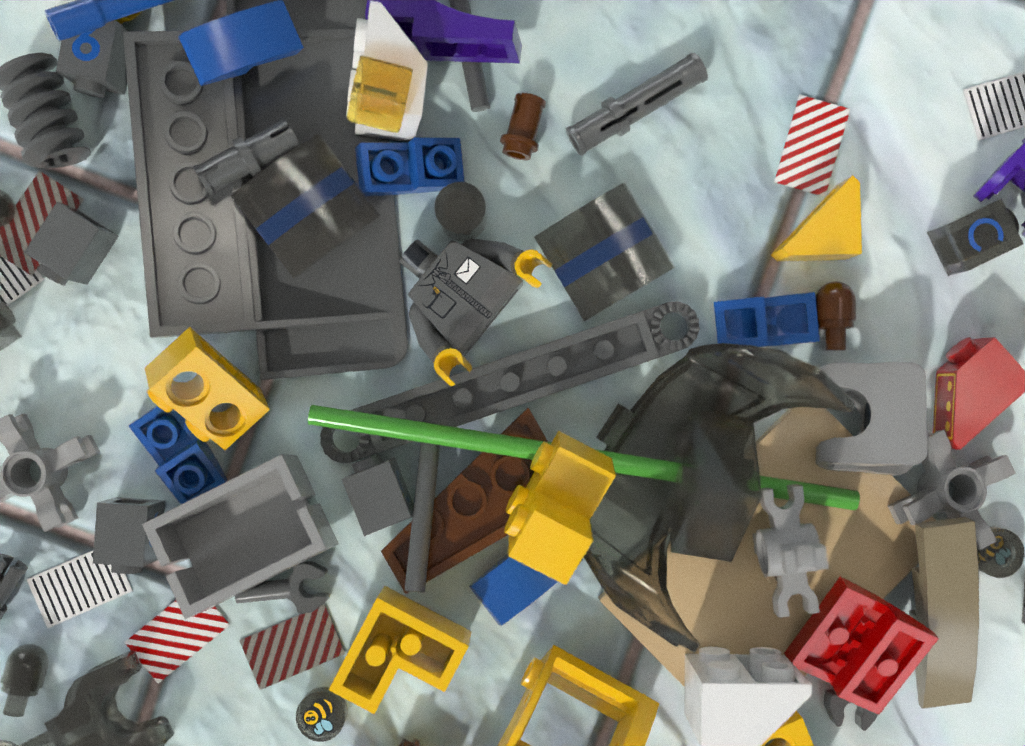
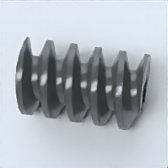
M42 52L16 57L0 67V90L2 91L0 97L3 106L9 110L7 116L10 125L16 128L14 133L16 142L23 147L21 154L24 163L36 168L66 167L86 160L91 155L90 148L73 147V144L80 142L84 138V132L79 128H66V126L78 120L76 111L72 109H59L71 102V96L66 91L55 90L64 84V77L58 72L50 71L57 66V58Z

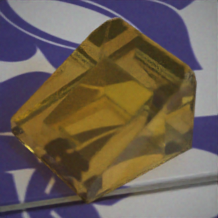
M360 55L351 89L347 119L353 123L398 133L401 129L413 69Z

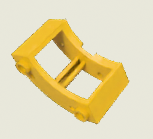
M553 645L541 660L534 657L529 663L520 683L526 690L497 745L531 746L520 739L547 683L618 722L609 746H645L659 703Z

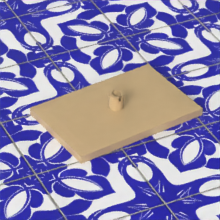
M805 392L727 470L858 491L860 502L855 511L810 503L803 504L799 514L800 524L812 523L814 525L820 544L826 546L829 569L807 572L808 585L816 594L818 605L840 576L884 599L912 571V568L919 564L915 525H911L909 520L903 524H896L888 508V505L911 496V494L892 475L836 471L819 467L816 464V447L820 442L834 437L846 438L853 435L810 392ZM708 488L598 596L599 601L684 687L685 654H699V649L703 647L725 648L730 651V654H750L751 648L767 647L781 651V655H785L786 649L812 615L803 610L801 594H794L789 598L787 604L789 617L779 618L774 614L772 599L778 584L777 576L765 577L763 575L758 556L755 554L752 535L759 529L770 528L769 516L760 505L759 495ZM774 498V503L777 507H782L788 502L785 499ZM931 516L929 519L923 522H931L937 520L933 516ZM799 670L804 676L808 674L806 672Z

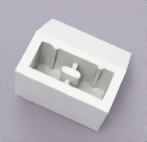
M370 1L368 20L357 18L352 68L362 71L351 70L346 117L356 118V135L409 142L416 136L422 117L428 63L382 3Z
M703 647L699 649V654H685L684 714L700 746H761L812 696V684L785 655H781V651L774 648L756 647L750 649V654H730V651L725 648Z

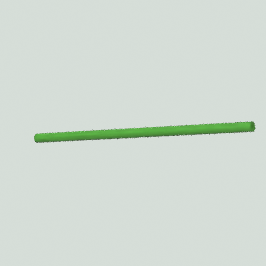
M311 405L308 415L309 425L533 460L538 448L544 442L318 405ZM597 450L612 458L615 473L753 495H758V489L768 487L773 489L774 498L789 500L787 485L799 484L803 486L804 503L855 511L860 502V494L856 490Z

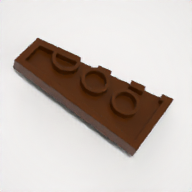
M529 408L521 413L501 433L502 435L548 442ZM481 452L435 497L426 583L508 535L504 533L506 523L510 517V514L505 512L506 507L516 487L521 485L526 488L533 476L534 471L530 469L531 459ZM412 521L381 550L405 594L410 592L405 591Z

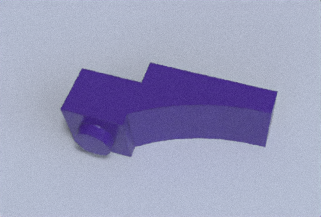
M367 0L365 18L368 20L370 1L382 3L409 40L415 43L419 53L426 61L520 64L522 43L515 20L476 16L445 6L436 0Z

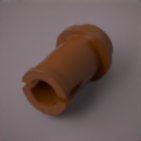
M516 93L507 134H502L500 142L504 145L502 150L504 155L527 161L531 159L532 153L537 152L539 148L535 140L546 101L534 94L522 93L521 95Z

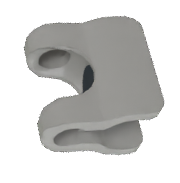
M843 362L827 364L817 370V391L827 397L849 401L857 408L862 420L860 434L846 438L834 437L820 442L816 447V464L819 467L836 471L902 475L907 473L912 466L924 461L928 453L926 374L920 365L912 362Z

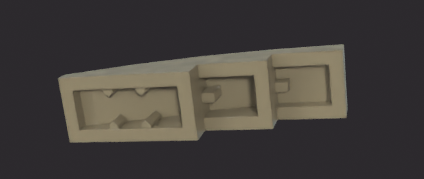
M967 517L916 523L915 532L919 567L912 568L916 610H909V615L935 632L939 638L915 669L919 706L925 709L972 702L979 636V570L975 521Z

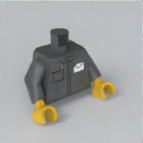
M470 238L462 244L452 240L438 256L417 239L401 256L399 263L419 278L408 293V296L413 300L409 310V317L418 344L434 363L436 373L448 385H455L450 378V372L456 365H463L468 372L472 370V366L465 358V355L523 286V280L532 287L538 288L541 286L542 283L532 276V272L536 266L541 264L551 268L552 263L537 250L523 251L504 242Z

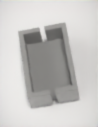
M281 454L142 524L161 567L190 559L193 567L175 571L165 576L185 619L202 613L339 544L321 505H309L307 499L316 494L297 455Z

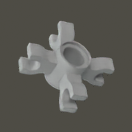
M8 414L0 418V442L6 447L10 455L1 467L0 503L14 495L20 497L30 496L36 507L37 517L44 532L55 527H62L78 519L72 504L64 496L60 486L67 478L69 467L100 453L92 435H87L82 439L80 436L74 437L55 449L40 448L27 414H20L16 417L13 414ZM33 460L39 465L41 470V477L38 483L30 475V465Z
M939 430L931 435L927 432L928 453L922 462L925 472L918 480L917 493L888 505L895 523L903 524L909 520L911 525H915L929 519L936 512H945L948 519L967 517L975 521L977 550L997 542L991 528L981 517L978 509L985 502L988 485L1016 474L1008 456L1001 455L994 460L990 456H984L971 463L968 467H957L952 457L950 441L945 431ZM950 481L952 482V485H953V488H954V493H953V497H952V498L950 497V494H949V484H950Z
M799 484L787 485L789 500L782 507L775 505L773 489L768 487L758 489L759 502L769 516L770 528L759 529L756 533L752 534L754 550L758 556L763 575L765 577L777 576L778 584L772 601L774 614L779 618L790 616L787 604L789 598L794 594L802 595L803 610L809 614L819 613L818 599L808 585L807 572L829 569L826 546L820 544L814 525L812 523L800 524L799 514L804 504L803 486Z

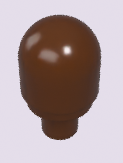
M838 281L829 282L823 285L816 294L818 328L825 329L826 351L846 350V329L854 328V321H856V296L852 288L847 284Z

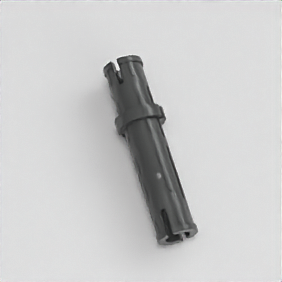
M696 53L688 54L684 59L656 76L649 78L646 82L616 100L613 97H609L601 102V109L573 126L566 128L569 141L576 152L583 156L587 151L613 135L617 134L620 137L630 132V125L666 105L699 83L707 81L706 67Z

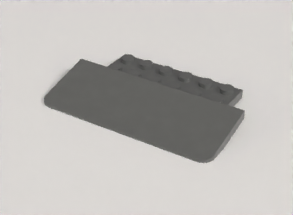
M226 0L227 15L278 0ZM283 0L304 48L294 56L254 66L246 74L203 86L200 85L179 39V35L185 31H123L150 338L179 337L189 327L199 335L256 331L260 380L377 370L397 365L407 352L408 341L401 265L399 263L400 254L394 195L360 196L355 147L359 143H389V140L356 135V118L346 117L351 70L362 71L352 68L357 18L367 20L365 18L367 0ZM283 117L289 125L288 128H291L300 147L262 166L261 174L253 177L250 173L215 192V195L210 196L193 166L199 165L234 146L232 140L239 136L245 140L278 122ZM342 167L354 184L327 201L268 245L256 228L315 184Z

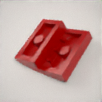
M840 576L819 604V613L811 615L784 654L797 669L830 683L838 697L880 715L939 638L935 632L904 611Z

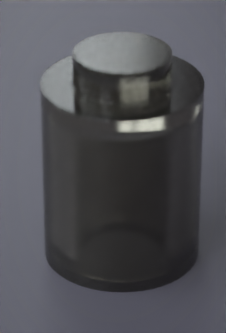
M454 182L445 186L438 193L434 205L435 215L443 232L448 237L464 242L470 238L475 239L483 232L487 223L486 205L482 193L475 186L466 182Z

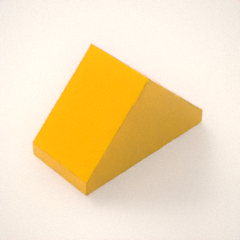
M852 175L836 185L771 253V256L779 262L847 260L862 254L860 182Z

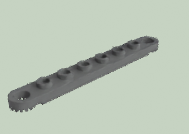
M678 301L667 302L473 368L470 372L464 371L452 375L450 378L455 383L454 386H450L443 379L350 411L457 427L686 349L697 338L700 330L699 318H697L696 312L687 304ZM667 313H677L686 321V333L678 341L669 340L661 333V320ZM322 427L320 433V444L325 455H328L333 461L340 463L354 462L413 442L359 433V445L351 452H343L334 444V428Z

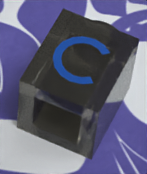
M1002 198L978 207L926 232L947 276L969 271L1024 244L1018 233V220L1014 213L1006 208Z

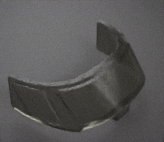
M708 344L689 349L682 359L654 380L630 410L618 403L596 438L606 445L604 451L713 468L725 449L747 426L782 409L812 407L851 413L856 403L823 370L796 359L782 350L741 344ZM616 473V477L590 519L593 541L583 557L603 590L619 609L675 647H678L680 644L696 652L700 643L685 626L673 606L667 590V548L679 519L700 486Z

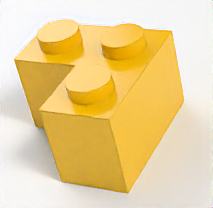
M558 430L551 444L544 441L538 448L530 465V469L534 471V474L526 488L518 485L514 490L505 511L510 514V517L506 523L504 533L509 535V557L567 585L593 541L590 519L616 477L612 458Z
M384 586L348 651L329 691L375 714L399 668L445 692L469 647L471 631Z

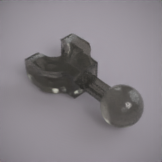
M130 650L95 666L77 678L66 694L64 708L44 723L47 731L19 745L11 741L0 740V746H164L175 732L166 717L159 716L137 723L126 719L118 710L116 694L119 686L127 682L132 675L138 673L142 668L136 652Z

